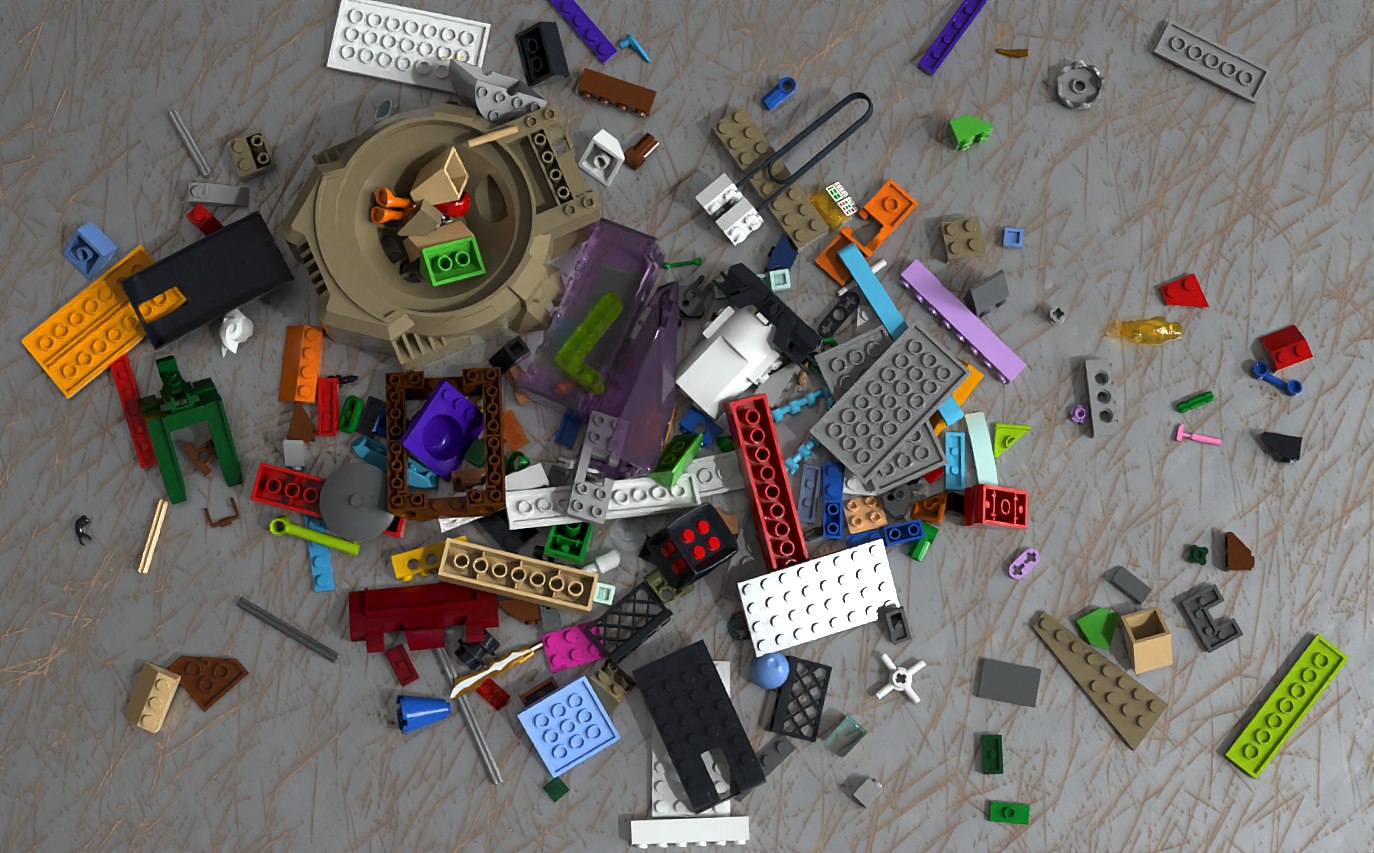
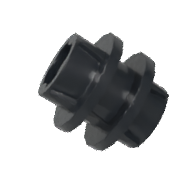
M485 628V641L464 643L459 639L457 642L460 646L454 652L474 672L481 665L486 668L488 665L483 660L489 654L495 659L497 655L494 652L500 646V643Z

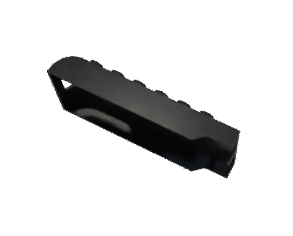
M255 211L120 281L154 350H158L295 279L260 211ZM183 283L192 301L147 324L137 305Z
M703 639L632 671L696 815L767 783L760 763ZM718 746L721 747L740 789V792L722 800L701 757L702 753Z

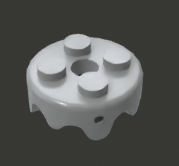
M1078 60L1062 69L1056 81V92L1060 101L1067 107L1075 110H1084L1098 102L1103 93L1105 80L1097 67ZM1081 82L1084 85V90L1077 91L1074 84Z

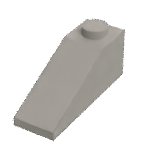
M189 183L188 202L191 206H196L200 203L202 206L248 207L249 188L213 183Z

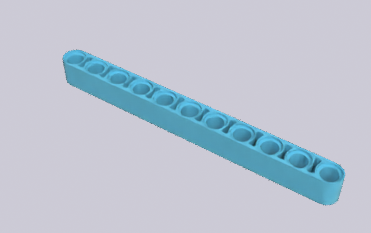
M851 242L838 250L837 254L882 325L885 326L892 341L895 342L909 327L855 243ZM952 395L937 410L947 426L964 417L961 408Z

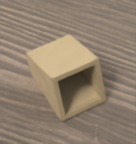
M454 146L448 147L420 169L410 191L411 199L416 205L423 199L431 205L460 199L469 175Z
M1158 606L1121 616L1128 657L1135 674L1172 664L1171 634Z

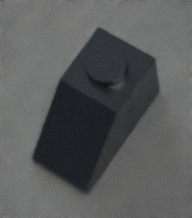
M1271 432L1260 434V439L1276 460H1282L1283 464L1293 465V462L1299 461L1302 437Z

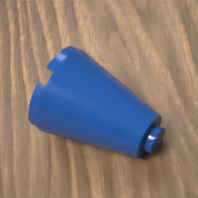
M397 695L396 704H400L396 711L399 729L402 730V734H407L447 719L448 714H451L450 703H446L445 699Z

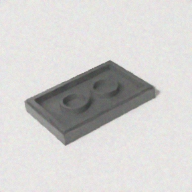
M984 659L977 697L1035 708L1042 669Z

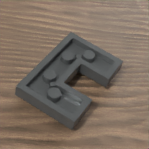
M1216 584L1180 602L1208 653L1243 635L1235 618L1217 626L1208 609L1225 601Z

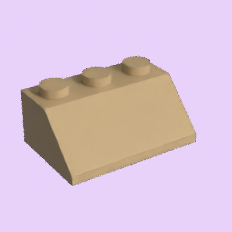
M452 219L442 223L443 226L439 227L436 231L432 230L428 235L408 236L403 243L409 260L413 263L420 260L421 249L474 235L461 220L454 222Z
M145 661L124 716L138 727L152 733L159 731L181 676Z

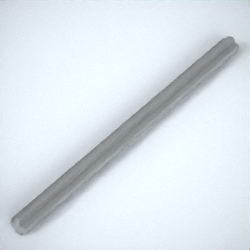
M435 648L453 690L458 675L446 648ZM464 694L456 700L494 785L499 784L503 779L468 698Z

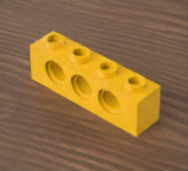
M465 535L454 538L455 540L468 542ZM446 541L391 556L397 580L407 582L413 580L415 575L420 574L421 577L431 575V571L439 569ZM430 555L437 556V562L433 565L427 563V558ZM412 560H416L419 563L418 568L415 570L408 568V564Z

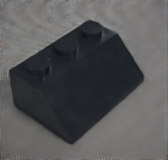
M540 21L515 35L527 84L530 88L555 83L570 76L556 22Z
M506 508L496 511L489 516L476 519L503 551L516 554L539 533L535 527L510 530Z

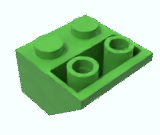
M964 115L949 121L946 128L954 151L958 149L963 151L970 148V144L975 142L980 144L987 141L993 130L992 124L970 115Z

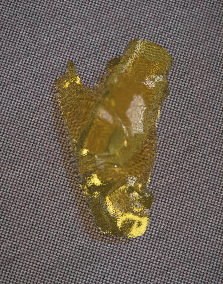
M1161 316L1144 320H1130V322L1122 321L1120 336L1131 339V343H1140L1146 346H1160L1164 343L1178 340L1183 335L1180 323H1168Z

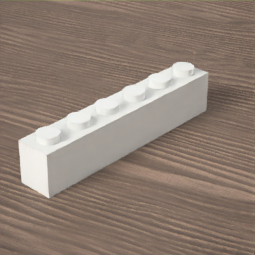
M540 463L529 465L523 470L514 471L505 476L506 492L550 488L549 481ZM486 484L477 485L472 489L486 490ZM466 492L456 493L453 497L466 496ZM483 516L436 520L441 532H445Z
M744 816L631 821L632 845H636V848H648L647 844H655V848L667 847V843H675V847H686L689 842H694V846H706V842H714V845H726V841H733L734 845L745 844V840H749V818Z

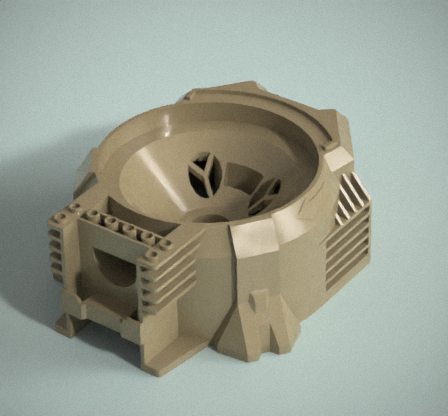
M453 101L439 102L437 107L420 108L390 116L376 123L360 136L312 155L315 167L284 218L281 232L295 259L305 265L310 275L309 277L319 298L315 310L316 315L332 341L398 358L404 372H415L482 344L500 335L508 328L518 334L549 329L553 323L550 315L553 307H563L568 300L560 269L553 266L551 262L602 232L599 222L601 219L600 202L595 191L592 188H588L574 158L575 149L567 130L564 131V121L556 104L548 105L499 126L485 119L478 113L477 109L459 106L458 102ZM517 125L519 131L517 133L477 146H469V139ZM566 141L570 151L558 157L556 151L566 147ZM454 146L469 175L464 191L470 195L471 203L469 211L464 216L459 218L445 216V218L448 220L453 219L454 222L461 220L473 233L486 273L431 287L418 272L420 260L415 262L413 270L401 274L404 266L410 262L403 243L408 236L397 234L399 226L389 227L373 223L370 214L376 201V192L379 188L389 189L393 196L398 198H411L410 191L420 169L448 147ZM388 235L395 239L394 245L390 248L382 245V239ZM393 253H399L402 256V260L395 264H392L389 258ZM415 274L420 283L407 282L404 278Z

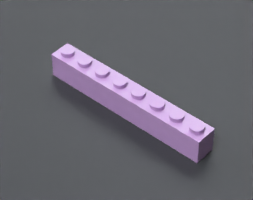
M917 259L900 275L901 285L907 290L910 288L915 293L914 297L920 303L924 302L932 315L940 317L943 326L947 329L951 328L956 333L955 337L960 342H965L969 346L968 349L975 356L979 355L983 359L982 363L988 369L992 368L997 373L996 377L1004 383L1006 381L1009 384L1024 369L1026 364Z

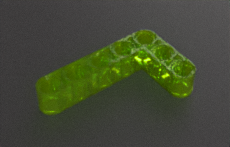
M614 292L604 295L555 356V362L559 370L593 394L601 393L605 388V383L601 374L582 360L623 310L622 302L618 294ZM611 302H616L615 305L609 306ZM605 316L603 320H597L599 317ZM588 331H593L590 335H585ZM581 345L579 349L573 350L574 347ZM569 360L567 364H562L563 361ZM579 370H584L582 374H576ZM594 380H599L597 384L591 385Z

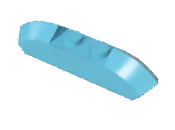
M368 436L359 437L350 443L361 459L387 473L386 445ZM408 457L409 485L424 489L437 488V475L425 465Z

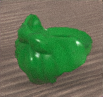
M514 452L509 458V469L505 474L508 475L511 472L525 469L530 465L529 458L525 457V454L522 452ZM518 456H521L518 469L515 470L514 461Z

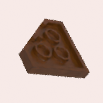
M181 655L167 668L168 671L181 676L179 683L205 713L250 674L238 659Z

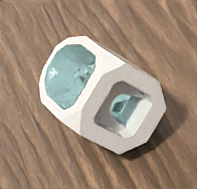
M385 99L380 103L374 116V124L399 114L398 105L393 99Z

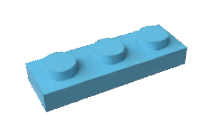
M945 432V456L949 464L945 465V490L964 491L965 433Z

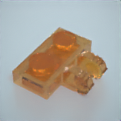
M512 409L503 413L504 445L508 443L512 452H515L530 444Z

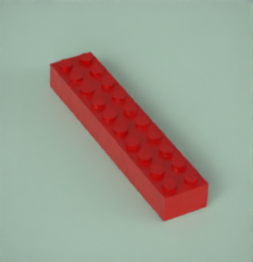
M758 393L723 403L767 573L809 560L766 393Z

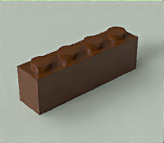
M587 68L584 69L578 86V94L582 98L588 100L593 98L602 105L609 106L611 104L620 111L626 112L629 110L634 112V115L642 118L650 116L657 95L656 91Z

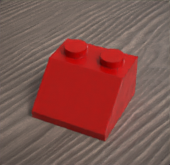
M1295 325L1259 338L1273 374L1306 362L1313 357L1305 337Z

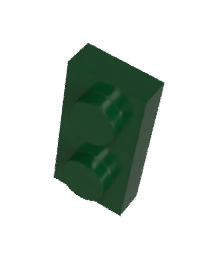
M982 735L983 775L1004 774L1002 735Z

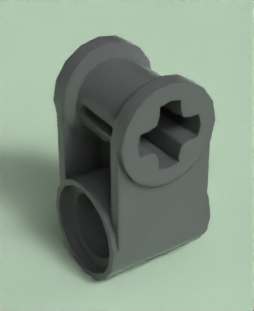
M539 605L544 634L563 630L558 609L550 607L547 610L546 607Z

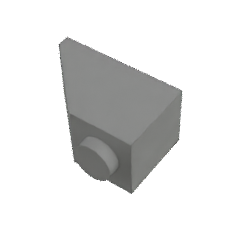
M283 440L285 466L293 471H302V468L307 467V445L303 440Z

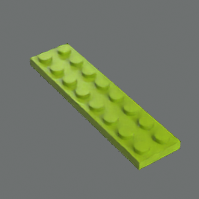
M1317 634L1224 756L1256 780L1349 657L1321 635Z

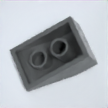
M1001 269L969 288L964 301L976 317L981 316L983 318L991 313L990 309L997 306V308H1000L1007 303L1006 300L1010 295L1004 271Z

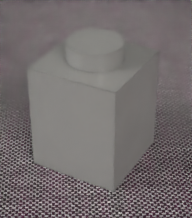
M867 778L852 796L866 809L883 792L880 789L882 785L875 778L872 780Z

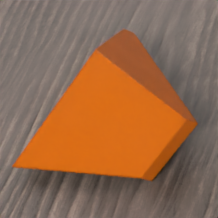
M948 490L929 496L925 501L915 503L910 518L913 520L921 519L925 523L939 526L944 515Z

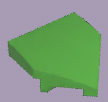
M1104 608L1090 610L1089 613L1081 618H1077L1074 622L1076 626H1079L1084 642L1104 650H1109L1119 613Z

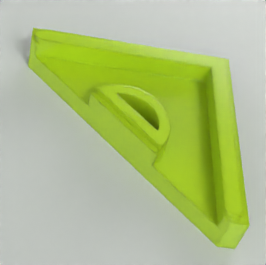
M995 423L994 459L1028 432L1031 426Z

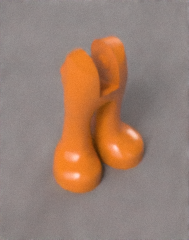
M381 187L377 190L375 198L377 203L383 207L374 206L372 208L371 220L377 224H382L389 220L403 221L417 205L411 198L395 197L389 189ZM384 207H399L403 209L402 211H396Z

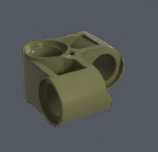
M659 567L643 577L648 587L664 605L673 603L695 589L694 585L691 584L681 590H676L667 581ZM668 590L671 592L672 598L665 600L662 598L661 593Z

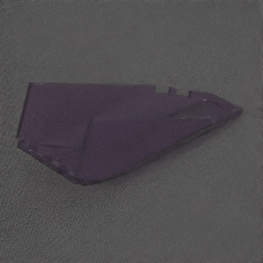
M675 281L657 288L647 306L652 310L645 322L639 320L638 325L642 328L636 339L629 338L597 412L619 418L605 450L618 456L620 459L616 468L607 465L608 462L590 457L589 465L614 479L618 477V480H627L651 474L654 468H656L663 450L675 408L679 284Z

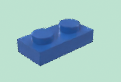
M567 406L554 442L572 449L585 412Z

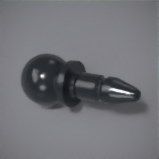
M330 375L326 377L339 378V388H342L344 384L353 383L359 379L358 376L354 375L345 377Z

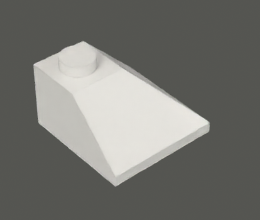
M602 129L592 138L578 166L608 187L625 157L618 140Z

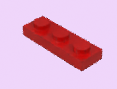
M318 378L317 436H338L339 378Z

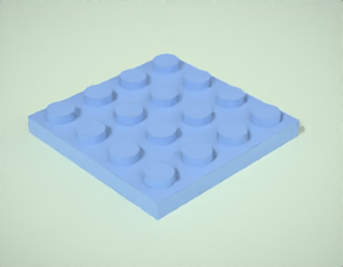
M584 673L516 713L553 778L621 739Z

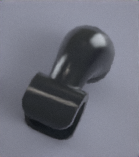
M85 515L78 518L75 523L76 535L83 546H86L83 543L84 537H88L92 541L91 536L84 534V528L90 523V520Z

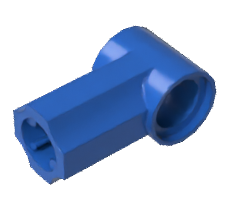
M791 77L782 78L773 89L761 98V101L768 110L772 112L788 97L794 95L796 91L794 79ZM785 83H789L793 88L785 91L782 86Z

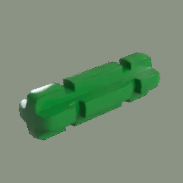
M1208 391L1203 395L1200 394L1190 398L1186 402H1180L1177 404L1178 411L1184 413L1188 409L1191 410L1204 405L1205 402L1209 403L1214 400V396L1211 391Z

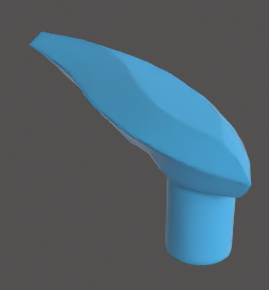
M627 33V38L619 42L622 49L631 44L634 51L638 52L649 63L650 60L644 49L631 34Z

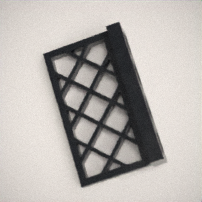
M642 582L585 628L584 632L609 659L612 666L615 667L673 619L674 614ZM642 588L648 594L647 601L636 600V593ZM625 602L633 603V613L621 612L622 605ZM636 603L647 604L646 614L635 613ZM649 604L658 605L662 611L657 615L649 614ZM610 614L619 615L618 625L606 624L607 617ZM621 615L632 616V626L620 625ZM634 617H646V624L642 627L634 626ZM596 626L604 627L603 637L594 636L591 630ZM606 627L618 628L617 638L605 637ZM620 628L631 629V636L628 639L619 638ZM605 641H617L616 648L609 653L604 647Z
M785 656L789 663V673L783 685L778 687L768 732L815 743L832 667L794 656ZM798 663L805 664L809 670L808 673L801 677L797 672ZM819 668L826 670L825 678L818 681L814 674V671ZM811 674L816 684L807 688L802 679ZM800 681L805 691L796 696L792 690L793 684ZM818 686L821 690V696L814 700L809 691ZM807 693L812 702L803 707L798 698ZM795 700L800 710L791 714L788 706L789 703ZM814 705L817 714L810 719L805 709ZM803 712L807 722L798 726L794 716ZM791 719L796 729L791 732L783 731L784 723ZM807 724H810L813 729L811 737L804 736L801 728Z

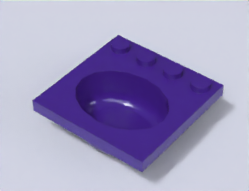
M441 379L422 408L412 417L409 427L398 443L439 478L448 483L452 477L451 471H455L475 438H478L483 431V413L446 380Z

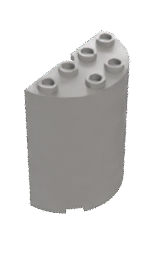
M450 59L449 79L455 92L472 108L477 109L478 113L485 119L499 126L539 110L546 105L547 101L518 78L492 70L487 74H483L482 68L479 66Z

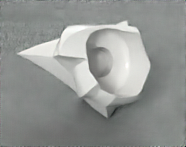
M238 309L222 317L217 340L221 341L223 358L228 349L236 353L238 343L245 342L248 337L252 336L254 327L252 321Z

